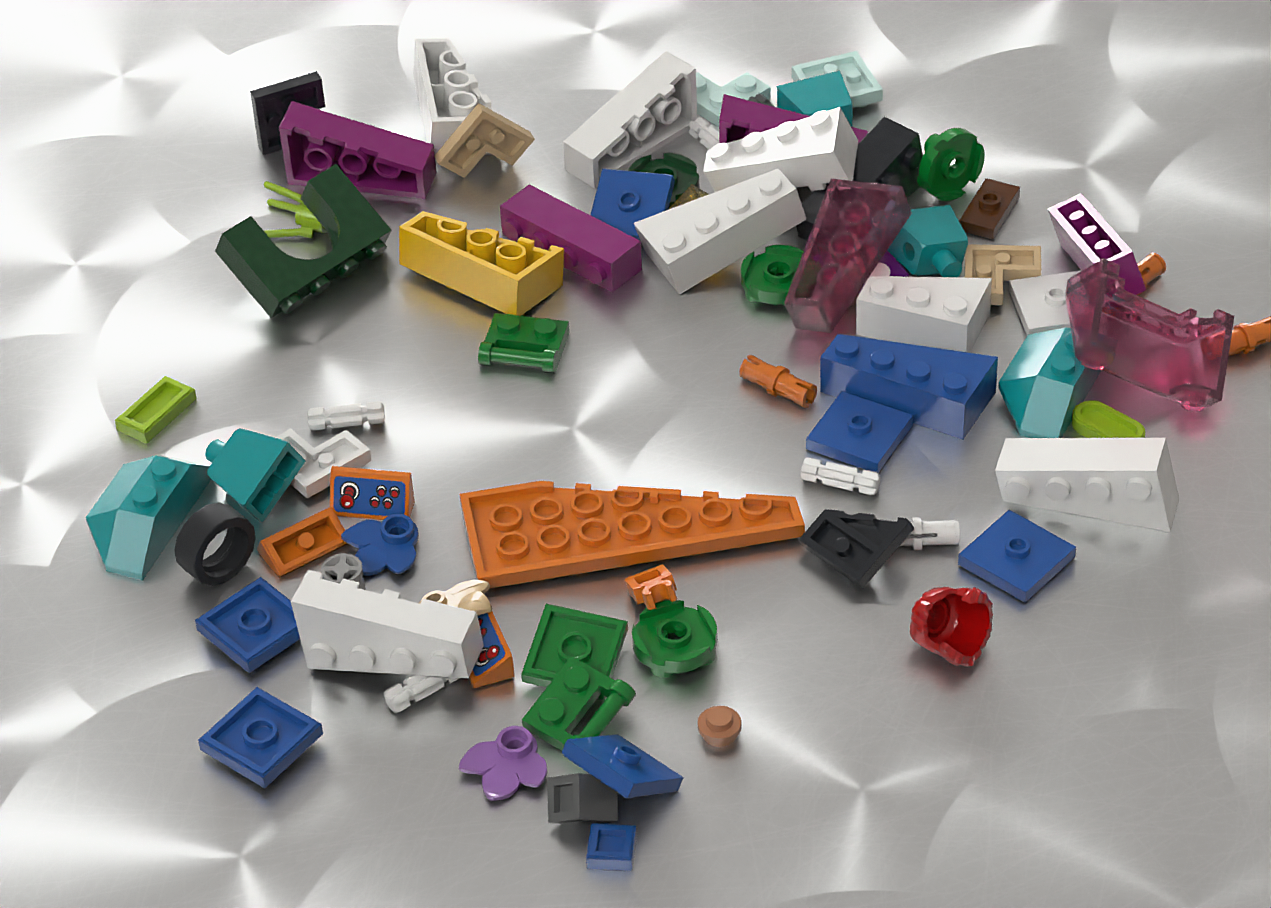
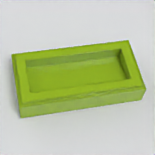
M164 376L115 419L117 431L147 444L197 399L195 389Z

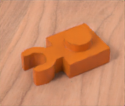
M663 564L624 579L628 592L638 605L644 603L649 610L655 609V603L665 599H670L671 602L677 600L675 592L677 588L673 576Z

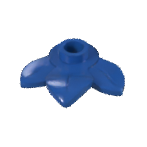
M404 514L389 515L382 522L365 520L349 527L341 534L343 541L358 548L355 556L362 562L363 575H375L382 572L385 568H388L395 574H401L408 570L416 559L414 545L419 537L418 528L411 518Z

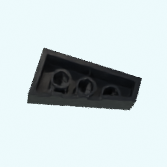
M883 117L857 146L852 185L840 187L838 182L826 183L824 190L813 191L802 203L806 220L796 225L798 236L823 250L850 242L919 189L917 177L923 157L919 133L887 117Z

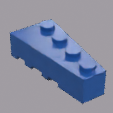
M837 334L820 357V392L837 398L841 391L912 414L914 424L964 440L996 393L998 357Z

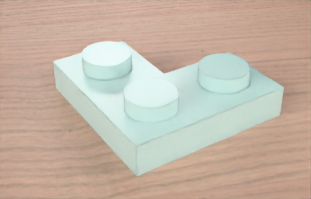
M857 51L792 66V79L794 81L840 71L853 108L883 101L882 87Z
M747 72L722 87L700 73H696L697 114L719 127L723 94L748 100L751 96L755 97L758 93L763 94L768 100L771 98V87Z

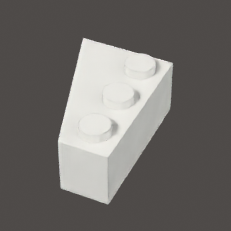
M869 276L857 298L856 335L878 340L970 353L990 314L992 278Z

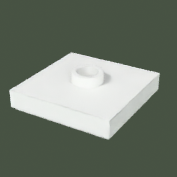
M1081 270L1009 280V292L1027 336L1065 327L1082 332L1103 329L1104 317L1089 282Z

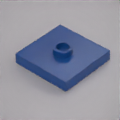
M602 169L590 215L640 240L634 223L668 210L675 183L673 175Z
M841 391L807 436L806 449L865 470L879 473L913 426V415Z
M1008 510L958 554V565L1026 603L1075 558L1076 546L1017 513Z
M262 577L195 620L197 631L248 673L300 639L291 600Z
M256 687L200 737L198 743L202 752L261 787L266 788L323 735V728L320 722Z
M619 734L567 739L562 750L564 757L625 798L678 791L684 778Z

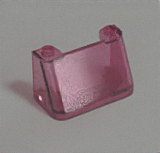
M1104 258L1067 280L1065 301L1074 354L1084 367L1104 371L1181 404V407L1187 411L1200 412L1206 407L1222 401L1234 323L1233 315L1217 309L1214 311L1212 318L1196 317L1197 311L1192 308L1178 314L1125 291V279L1118 277L1120 265Z

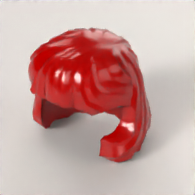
M950 587L933 588L923 593L922 597L912 607L910 635L917 644L942 656L952 665L974 666L975 660L981 656V650L985 648L990 638L993 603L988 599L987 593L982 592L976 587L957 589Z

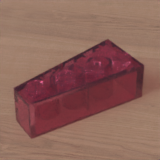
M831 178L784 302L796 329L832 333L912 214L902 186Z

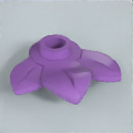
M510 726L503 729L495 741L480 742L471 747L462 757L459 763V770L464 773L481 775L485 796L489 800L497 801L511 797L517 792L521 783L529 787H540L547 775V763L537 753V741L530 731L521 726Z

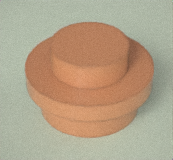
M710 707L704 710L698 718V731L709 745L715 747H724L732 744L741 731V717L730 707Z

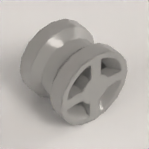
M342 553L333 555L323 562L321 573H323L324 580L341 583L342 579L359 582V589L366 590L365 582L362 578V562L358 557Z

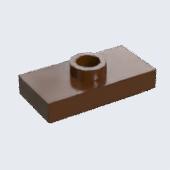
M986 178L959 220L964 232L994 239L1018 201L1020 187Z

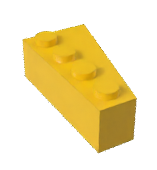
M425 211L399 226L400 265L467 295L478 302L495 308L504 314L521 316L563 286L564 248L551 245L548 251L534 247V240L523 237L514 242L499 238V231L489 228L469 230L467 229L466 222Z

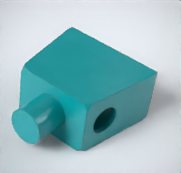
M840 71L777 86V108L812 116L818 111H829L840 107L850 126L853 127V105Z
M945 205L887 212L880 244L913 275L922 276L939 273L942 277H958L962 272L968 237L952 207Z
M243 428L235 430L226 443L219 439L213 440L209 443L205 452L206 459L212 463L207 469V475L261 523L267 518L306 462L285 440Z

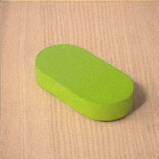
M1094 400L1084 401L1073 409L1072 427L1085 438H1145V428L1140 422L1102 402Z

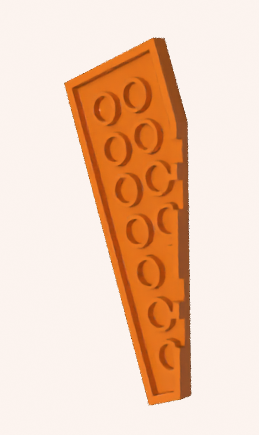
M535 481L459 494L477 580L489 582L490 588L799 538L805 533V524L796 497L746 494L741 499L719 498V492L703 491V497L682 496L680 489L618 486L617 489L612 491L591 490V484L576 483L575 489L554 488V482Z

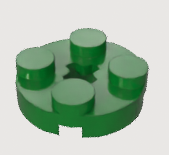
M951 128L940 135L932 134L924 144L925 152L917 177L918 186L941 201H952L960 198L966 193L962 189L968 182L975 183L980 176L985 159L983 145L978 143L977 137L963 128Z
M789 245L766 246L765 253L758 254L757 256L752 252L745 257L741 265V284L745 290V297L751 302H763L774 305L783 304L789 308L799 307L803 304L804 297L809 295L816 285V264L814 261L811 263V261L806 259V252ZM777 273H783V274H784V275H782V276H776Z
M666 600L655 603V609L649 610L645 608L639 614L640 621L635 626L633 625L632 628L633 651L644 665L650 667L653 675L667 678L675 673L689 672L702 665H708L715 659V649L718 642L717 625L712 614L705 608L697 605V610L691 607H684V601L682 600L673 602ZM675 633L677 637L682 638L676 640L668 639V634Z

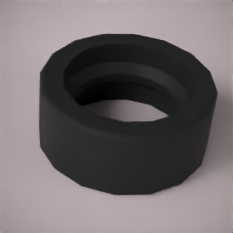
M219 502L206 505L196 511L180 530L174 549L176 562L201 584L214 586L225 583L237 575L249 560L256 540L254 526L230 505ZM227 529L221 546L212 555L203 560L209 543L216 535Z

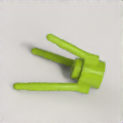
M269 181L264 182L263 185L266 189L300 203L296 205L274 199L267 200L269 206L295 212V223L301 225V228L263 230L269 238L301 236L312 239L315 232L326 233L325 228L300 200L301 194Z

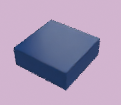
M591 823L586 856L587 869L632 871L637 838L636 826Z

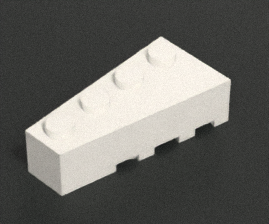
M450 38L414 39L413 76L427 143L434 144L436 154L478 103L492 110V102L487 94L482 95L478 89L477 79L474 74H469L465 69L466 63Z
M665 50L563 141L565 170L595 189L598 187L602 169L624 171L636 160L650 155L689 131L690 122L697 119L696 67Z
M840 107L829 111L822 110L810 117L795 122L788 121L776 128L761 133L754 132L745 138L715 145L707 150L703 172L715 192L775 169H779L795 188L809 186L811 191L824 190L826 183L838 182L840 187L851 186L858 139Z
M775 169L635 222L634 226L645 253L680 295L805 221L806 216L797 189L779 169Z
M1006 438L995 469L1001 496L1005 502L1171 532L1179 495L1166 438Z
M311 570L307 571L291 599L308 669L469 678L484 646L477 612L427 599H423L419 604L407 601L400 596L401 593L384 589L383 593L379 594L359 589V582L342 579L341 583L324 580L323 573Z

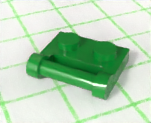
M495 313L485 340L479 346L478 363L479 365L488 366L495 362L540 367L543 372L555 373L570 333L569 321Z
M571 656L522 718V726L529 730L530 733L562 751L567 739L600 736L622 706H629L635 698L636 692L625 681L614 680ZM600 694L607 697L579 735H572L571 732Z

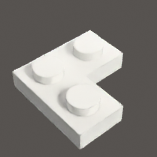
M291 428L275 437L288 442L306 460L290 484L307 499L330 486L332 466L361 468L372 461L370 449L347 430L315 448Z

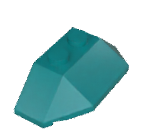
M1066 327L1029 334L998 383L999 391L1015 420V426L1019 435L1028 438H1062L1072 422L1073 409L1085 400L1113 353L1114 344L1104 338Z
M157 455L123 464L85 517L107 572L144 580L212 480L207 475L209 465Z

